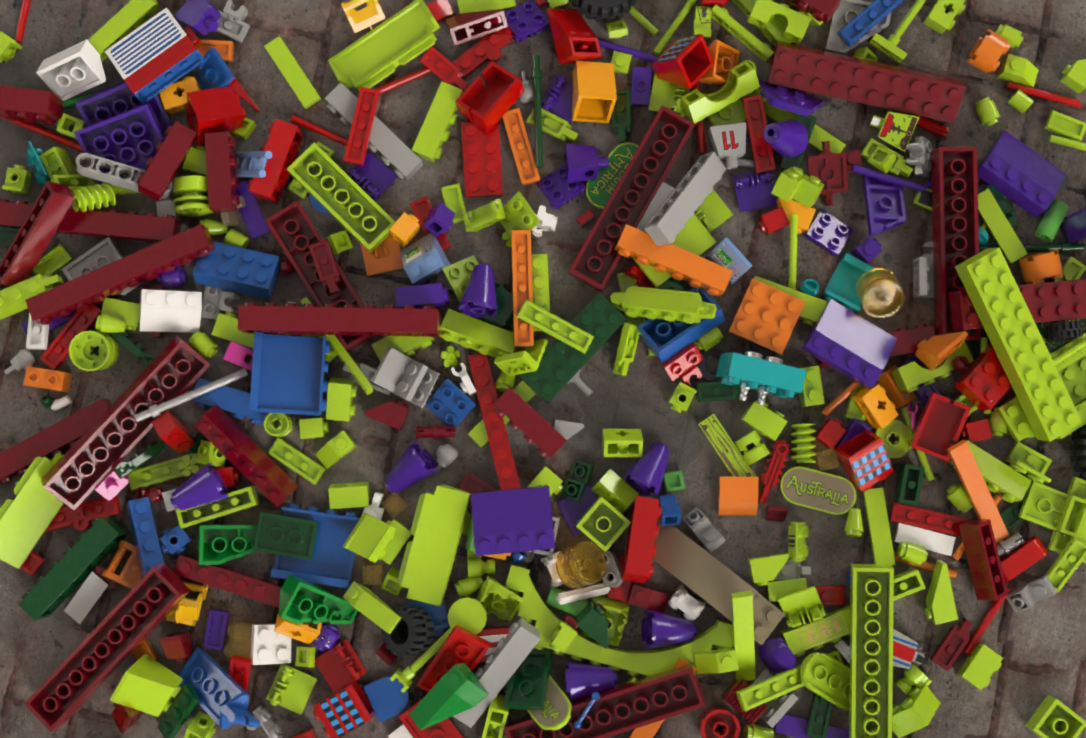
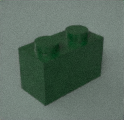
M899 464L893 502L913 506L919 505L925 467Z

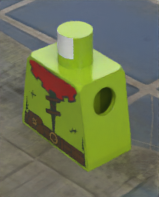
M887 111L884 118L873 115L870 126L879 129L877 137L905 152L906 145L909 144L919 117Z

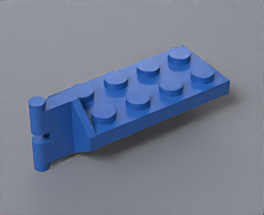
M197 647L178 675L184 679L181 686L183 687L186 684L192 685L200 697L197 703L221 728L227 729L233 724L258 728L260 720L256 719L248 711L249 695L202 648Z

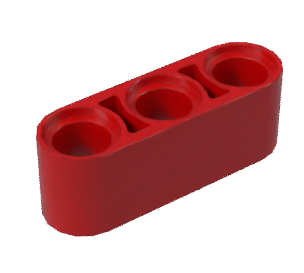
M1037 536L1030 537L1024 541V544L1011 550L1010 554L1000 558L1005 583L1048 554L1047 549Z

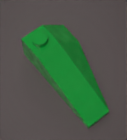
M197 524L198 565H219L257 552L253 551L258 525Z
M292 574L288 575L280 590L279 617L296 624H302L303 622H311L313 624H352L358 612L344 598Z
M466 663L455 664L427 693L409 716L418 728L423 730L474 708L489 693Z

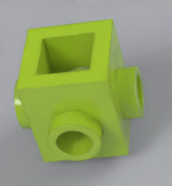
M201 440L198 448L197 463L207 465L211 462L215 467L224 468L226 457L210 441Z
M199 711L195 717L191 716L187 722L184 738H212L216 731L214 729L216 722L208 714Z

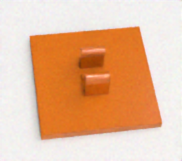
M390 235L371 254L361 245L367 276L404 269L400 245Z

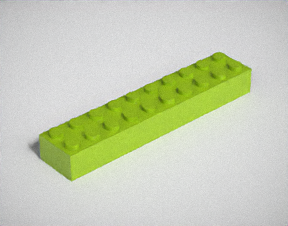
M1000 247L987 248L955 266L1037 440L1051 442L1081 424L1082 421Z
M851 564L849 738H892L894 568L892 565Z

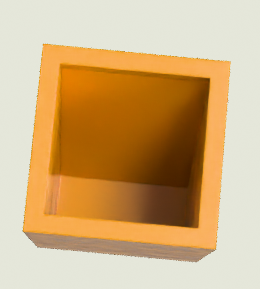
M576 61L573 71L572 121L609 123L617 99L613 63Z

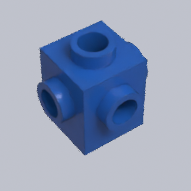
M180 525L173 530L169 527L161 533L160 548L165 554L169 552L171 556L174 553L178 556L187 549L185 545L191 542V539L180 528ZM175 538L177 543L171 544L170 540Z

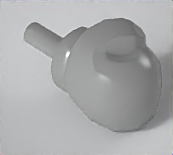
M522 71L521 78L524 93L519 97V101L531 103L534 102L533 84L526 79L525 71Z
M28 349L20 350L10 360L12 365L4 370V373L9 374L14 369L17 371L24 369L26 371V367H32V364L35 362L33 354Z
M450 444L440 445L436 451L438 466L435 469L440 470L442 466L447 468L458 457L457 449Z

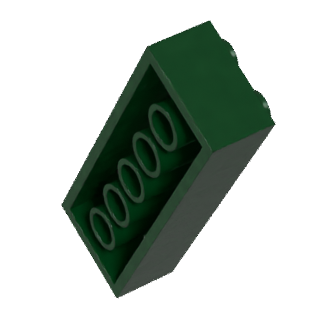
M598 293L570 323L594 336L586 353L583 354L555 339L545 349L537 371L523 373L520 378L549 404L623 325L627 318L604 296Z
M115 516L98 517L91 524L92 528L77 538L79 542L74 547L70 546L63 553L64 557L50 566L49 569L51 571L46 576L42 575L35 582L36 586L22 595L21 598L23 600L18 605L34 621L49 617L90 575L95 566H98L115 549L119 542L130 533Z

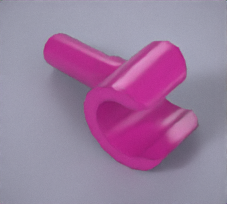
M912 403L907 406V411L911 414V430L916 428L917 412L921 410L920 403H916V410H913Z

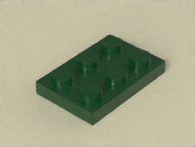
M261 511L253 551L311 561L319 521Z
M531 651L510 677L504 702L506 709L544 710L553 655L551 651Z

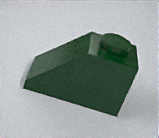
M591 601L576 616L577 626L607 649L609 647L607 611L601 604Z

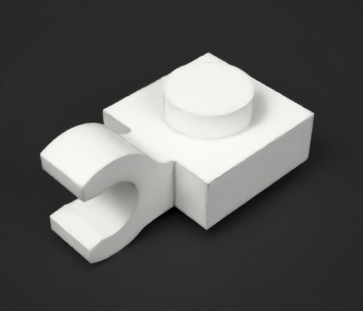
M460 363L462 367L461 372H456L454 367L451 368V371L455 376L461 377L463 382L459 384L463 392H468L471 396L477 392L467 374L466 366Z
M375 492L372 504H369V507H364L363 513L365 512L382 520L385 509L381 508L380 504L384 494Z

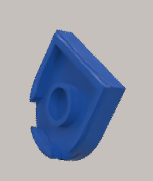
M210 48L204 56L205 61L197 67V70H199V79L197 81L202 90L227 87L235 78L216 48Z
M384 676L363 686L379 723L402 712L408 703L409 690L407 689L404 693L401 692L404 685L398 682V678L392 682L390 680L391 676Z

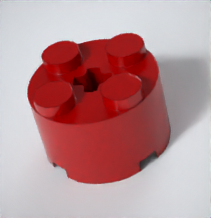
M711 706L699 716L698 729L702 738H738L740 734L739 721L725 706ZM717 724H721V730H720V731H718V730L716 729V728H717Z

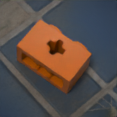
M27 366L23 385L69 392L73 374Z

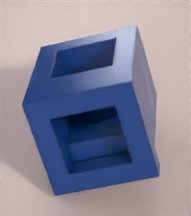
M671 494L660 496L659 506H662L661 526L680 525V503H676V496Z

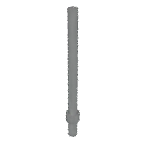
M244 368L162 404H154L148 410L134 416L137 422L151 416L154 418L161 415L160 413L243 378L248 373Z

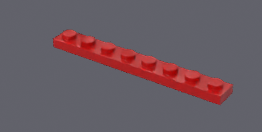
M481 353L469 355L468 360L501 490L519 489L521 485L504 418L494 410L496 408L494 403L499 398L488 355Z

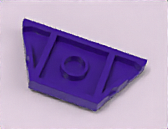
M758 79L759 89H762L760 94L771 106L808 117L817 110V107L821 108L824 103L823 99L807 95L802 90L794 91L788 89V87Z
M862 175L869 237L904 224L907 219L903 187Z

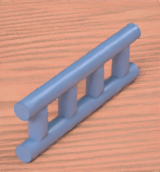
M270 151L235 152L234 156L237 158L235 175L237 177H265L266 171L264 168L267 159L272 158V153Z

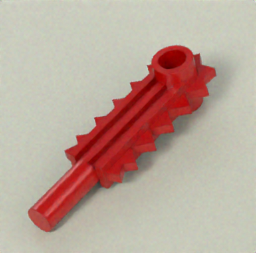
M776 439L775 444L771 445L773 451L769 453L771 458L766 459L768 465L763 467L766 472L761 474L762 478L759 480L764 483L758 499V502L762 504L766 503L771 486H778L777 482H780L778 476L783 474L780 469L786 467L783 461L788 460L786 454L791 453L789 450L790 444H787L785 439L781 441Z

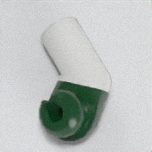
M49 395L41 397L42 405L53 411H58L72 403L68 395L60 399Z

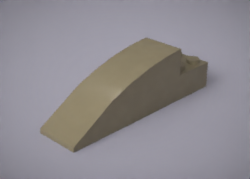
M659 518L658 522H656V525H659V533L654 541V544H657L653 560L731 622V594L751 591L753 595L754 640L762 645L785 614L676 527L661 526Z

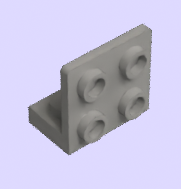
M918 257L913 260V298H934L933 260H927V257Z
M389 347L371 381L411 402L428 367Z
M764 669L751 685L773 675ZM792 692L768 701L764 703L768 708L760 717L773 728L799 698Z

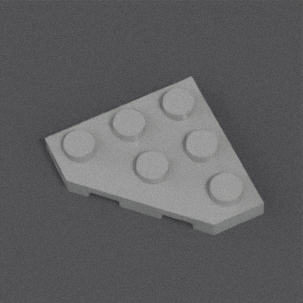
M840 0V5L831 18L824 51L844 55L873 37L876 33L886 29L889 26L891 13L849 48L837 33L867 8L871 2Z
M107 237L62 268V271L68 281H71L122 259L123 256L112 238ZM127 287L119 295H126L136 287Z

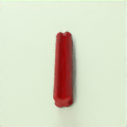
M895 111L897 113L909 114L900 111ZM918 116L917 127L943 138L946 137L949 131L948 127Z

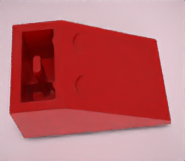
M547 9L559 64H575L576 61L593 62L602 57L598 38L577 10Z

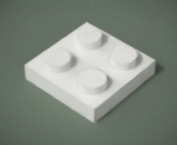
M252 624L251 664L291 663L292 638L274 632L275 624Z

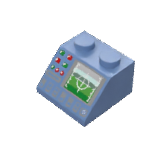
M433 233L427 234L400 251L403 268L412 284H421L441 272L442 268L451 265Z
M727 237L705 257V259L733 271L728 282L729 286L753 266Z

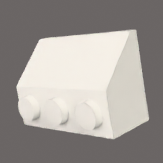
M87 39L43 60L36 72L51 91L63 101L106 81L100 55Z
M142 289L140 292L139 331L196 333L200 329L202 292Z

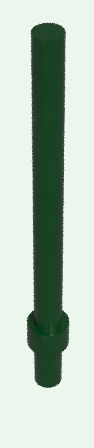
M533 55L531 79L533 80L535 161L536 168H543L540 82L542 70H540V56Z
M1060 242L1059 244L1023 245L1027 252H1049V250L1058 249L1060 253H1069L1070 251L1085 250L1084 243L1070 244L1069 242ZM979 245V253L987 248H998L999 246Z

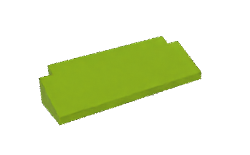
M415 0L330 58L328 62L339 82L348 90L355 86L360 92L361 87H373L392 74L396 67L407 64L432 47L437 40L433 32L439 29L440 25L424 0Z
M56 453L52 460L47 457H36L13 490L14 494L17 495L14 500H6L0 508V560L18 569L23 565L64 504V502L45 489L41 483V479L64 456L62 453Z
M444 484L436 486L435 494L428 492L420 495L411 527V534L414 538L413 541L408 542L398 575V582L401 583V587L409 589L406 598L442 606L470 504L471 493Z

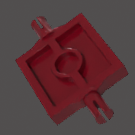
M822 141V153L806 156L807 175L809 177L815 176L821 180L820 183L824 184V187L820 194L825 195V206H833L832 194L848 191L846 153L830 152V141Z

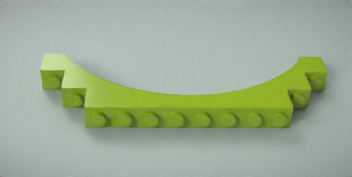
M511 563L505 587L517 595L523 592L522 598L524 602L519 608L518 616H521L523 620L532 623V620H536L534 627L540 630V640L535 645V649L543 651L545 648L552 649L549 645L553 638L550 636L556 627L560 629V619L546 605L536 590L529 575L530 568ZM716 619L715 625L694 637L692 641L667 648L646 651L624 650L613 647L606 649L601 644L577 633L565 653L570 654L571 658L582 661L585 658L590 660V663L593 665L601 666V663L609 665L608 668H612L615 671H620L621 668L628 670L627 673L630 675L639 676L640 673L647 675V678L673 669L680 657L687 662L693 663V666L696 667L694 653L711 651L713 644L716 649L733 647V624ZM552 649V653L561 656L564 655L563 651L560 650V652L558 653L557 651Z

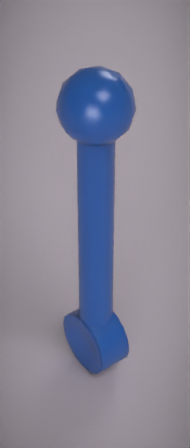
M594 692L592 694L591 701L583 711L578 721L574 722L575 728L578 729L581 727L582 720L594 704L595 700H598L600 698V694L598 692Z

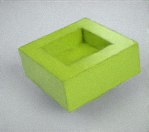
M625 20L606 23L609 38L617 39L628 35Z
M614 51L611 63L614 65V72L627 75L632 55Z
M246 118L243 120V127L231 133L247 140L257 125L254 121Z
M346 230L327 237L334 255L353 248Z
M297 646L295 666L315 667L316 648Z

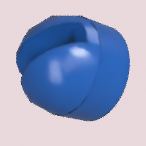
M512 552L510 555L511 561L515 564L522 563L527 557L524 552Z

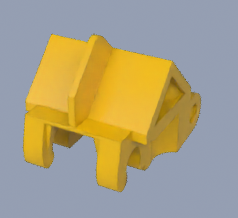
M351 0L347 3H341L354 33L367 27L373 30L371 25L385 19L377 0ZM364 3H366L367 7L359 11H356L354 9L355 7L362 5Z
M182 581L191 591L199 592L198 598L190 599L184 597L166 616V621L195 626L196 621L199 619L202 602L206 600L208 585Z

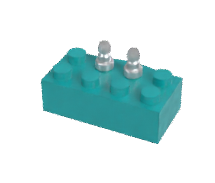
M746 351L745 355L734 352L720 354L716 377L722 378V384L739 385V388H741L739 400L745 401L750 389H757V392H759V398L757 399V404L764 405L766 394L768 393L775 394L776 397L794 398L795 393H802L806 370L783 365V360L777 357L767 356L763 360L762 354Z

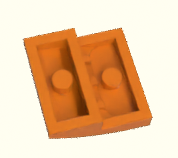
M719 477L718 515H757L758 477Z

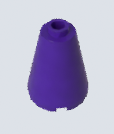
M797 120L771 123L765 127L763 132L764 139L777 154L785 158L799 156L808 145L807 128Z
M479 263V265L474 266L459 303V311L463 309L462 313L475 318H483V315H489L488 318H492L497 314L494 271L488 263Z
M415 441L412 442L385 478V486L390 492L399 493L439 471V469H435L438 465L432 455L426 449L422 451L419 448L421 444Z
M662 442L653 443L642 457L625 473L623 480L625 482L627 480L630 481V486L646 496H650L652 493L653 497H657L670 455L668 446Z
M211 462L172 493L170 501L175 509L179 508L182 511L229 497V494H224L227 488L217 470L213 472L211 469L214 466Z
M646 610L644 612L647 616L641 622L642 641H646L647 645H643L645 649H655L692 641L697 635V627L693 621L654 610Z
M565 662V667H569V669L565 670L567 694H571V697H568L570 702L592 696L594 692L601 693L613 689L614 684H618L617 672H613L612 668Z

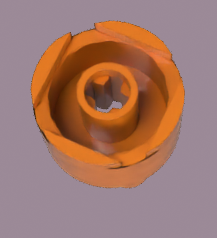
M990 29L984 31L986 36L984 39L981 37L978 39L969 54L971 58L966 60L968 64L986 74L997 69L1000 64L998 59L1002 54L1005 55L1011 46L1006 38Z
M1058 249L1049 250V253L1040 252L1018 259L1023 280L1026 284H1037L1044 282V279L1063 277V268Z

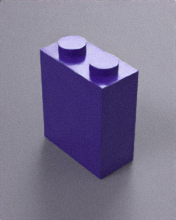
M442 283L395 288L398 309H403L404 305H412L417 309H423V306L440 308L446 307V302H449L448 290L443 287Z

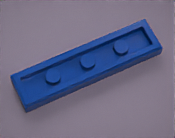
M875 0L837 33L838 36L850 48L905 0Z

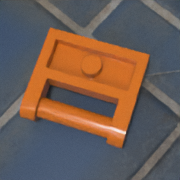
M121 540L115 556L107 570L103 571L102 576L132 590L140 581L142 572L136 547ZM126 550L132 552L120 575L114 574Z

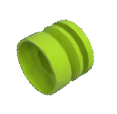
M181 176L172 179L173 194L182 196L174 199V204L177 205L174 207L175 214L198 217L214 213L209 210L208 196H205L208 195L207 176Z
M98 330L83 331L77 334L69 346L71 361L76 367L84 371L106 370L115 364L120 353L116 338L110 333H100ZM96 347H99V348H100V349L98 350L99 354H96V353H95V352L97 351V348H96Z

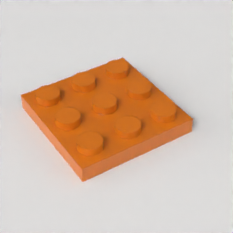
M752 278L728 332L782 355L805 301Z

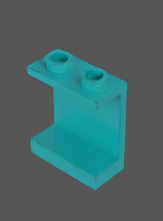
M846 253L842 256L821 296L825 297L827 302L832 299L850 311L857 313L861 309L859 306L870 285L878 277L880 270Z

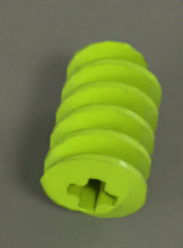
M108 183L71 190L75 197L72 204L75 212H78L79 208L82 212H86L87 208L90 211L94 210V206L100 209L101 204L105 208L109 204L111 206L116 204L114 190Z
M815 424L791 425L792 429L797 430L791 433V436L797 438L791 441V444L797 445V447L791 449L792 452L797 453V455L791 456V459L797 461L796 463H816L815 460L810 459V457L816 455L815 452L810 451V449L816 447V445L810 443L816 440V437L810 435L816 432L815 429L810 428V426Z

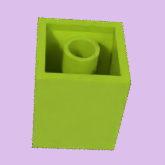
M145 653L125 672L110 701L159 717L164 711L167 713L173 703L172 699L176 698L181 691L180 685L184 679Z

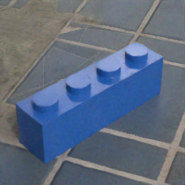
M198 378L195 389L209 384L211 381ZM225 385L191 399L197 401V406L207 408L208 405H217L224 413L226 411L233 412V417L243 420L245 416L252 418L251 422L259 425L263 424L265 417L269 414L250 412V393Z
M148 497L131 500L126 504L143 577L152 567L164 562Z

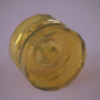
M877 268L868 271L861 276L856 285V293L864 311L874 318L892 316L899 311L904 303V291L893 272L887 269Z
M582 541L568 546L559 552L556 560V569L559 578L566 586L578 589L602 580L606 571V561L602 550L595 543Z

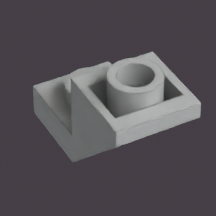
M695 507L682 518L710 553L726 541L698 507Z
M1046 575L1029 581L1009 593L1006 598L1014 612L1018 613L1032 608L1037 601L1054 596L1057 592Z

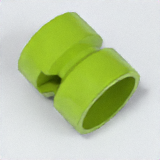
M269 413L265 417L264 428L272 436L285 437L292 432L294 422L288 414Z
M753 430L735 441L739 451L744 452L743 458L748 465L755 463L770 453L766 445L760 443L761 437L757 430ZM753 442L755 446L749 449L747 445Z

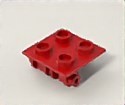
M345 639L334 646L332 650L326 651L315 659L316 665L334 693L367 672L348 639Z

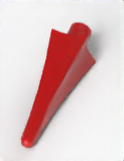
M234 78L229 86H233L235 93H238L256 112H259L258 106L247 95L237 79Z

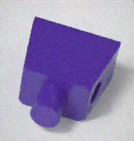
M187 0L175 15V18L184 25L189 26L192 30L202 35H207L209 31H216L219 27L217 21L221 17L220 12L211 0Z
M565 144L564 161L567 183L595 180L598 176V169H608V157H598L596 147Z

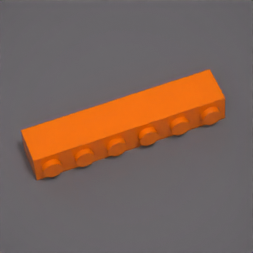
M627 224L614 249L624 257L630 256L635 258L642 265L649 264L653 266L658 272L672 274L671 277L676 280L682 281L683 279L688 281L692 287L704 288L707 290V293L713 296H721L725 292L733 273L728 268L673 244L657 246L648 233Z

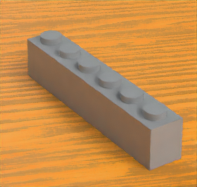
M340 82L325 97L328 103L326 107L333 114L337 112L341 116L340 120L348 127L349 125L352 126L358 98ZM375 116L368 148L374 153L377 151L381 155L380 159L387 166L391 164L395 168L394 173L400 179L404 177L408 181L423 166L422 160Z
M715 152L701 155L644 227L657 246L669 245L676 239L677 233L685 227L687 220L695 214L694 211L704 202L703 199L706 195L711 193L713 186L722 179V174L726 168Z
M522 618L517 623L514 622L511 625L506 638H501L497 644L496 651L488 655L485 661L486 664L483 668L479 667L474 674L489 694L474 708L453 716L470 728L476 723L540 640V630Z

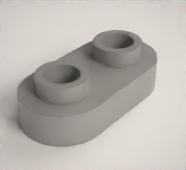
M600 551L596 557V563L603 582L608 587L617 588L623 583V580H621L622 570L617 557L612 551ZM606 556L607 561L604 563L603 558ZM611 574H613L614 577L612 581H610Z

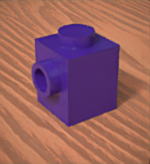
M440 202L429 211L423 226L438 237L452 227L455 213Z
M868 237L851 253L855 258L868 264L883 250L880 248L881 244L878 240Z

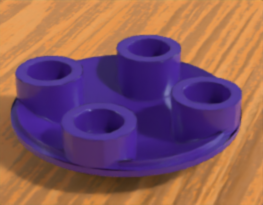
M780 637L766 639L759 646L760 659L773 672L781 673L790 670L797 661L791 650L785 645V641Z

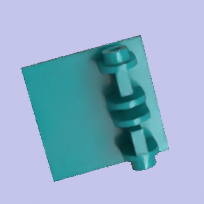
M28 141V149H26L28 157H26V161L30 168H34L36 172L34 176L37 183L42 184L44 187L47 181L51 182V178L39 157L45 152L41 148L34 149L31 141Z

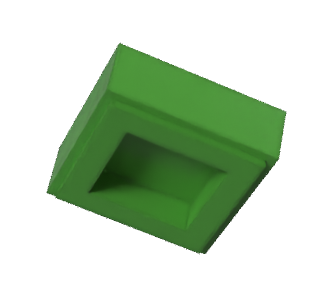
M682 470L664 473L663 480L666 492L685 489Z

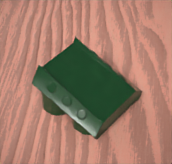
M495 282L497 314L492 318H488L489 315H483V318L479 319L508 331L513 324V294Z

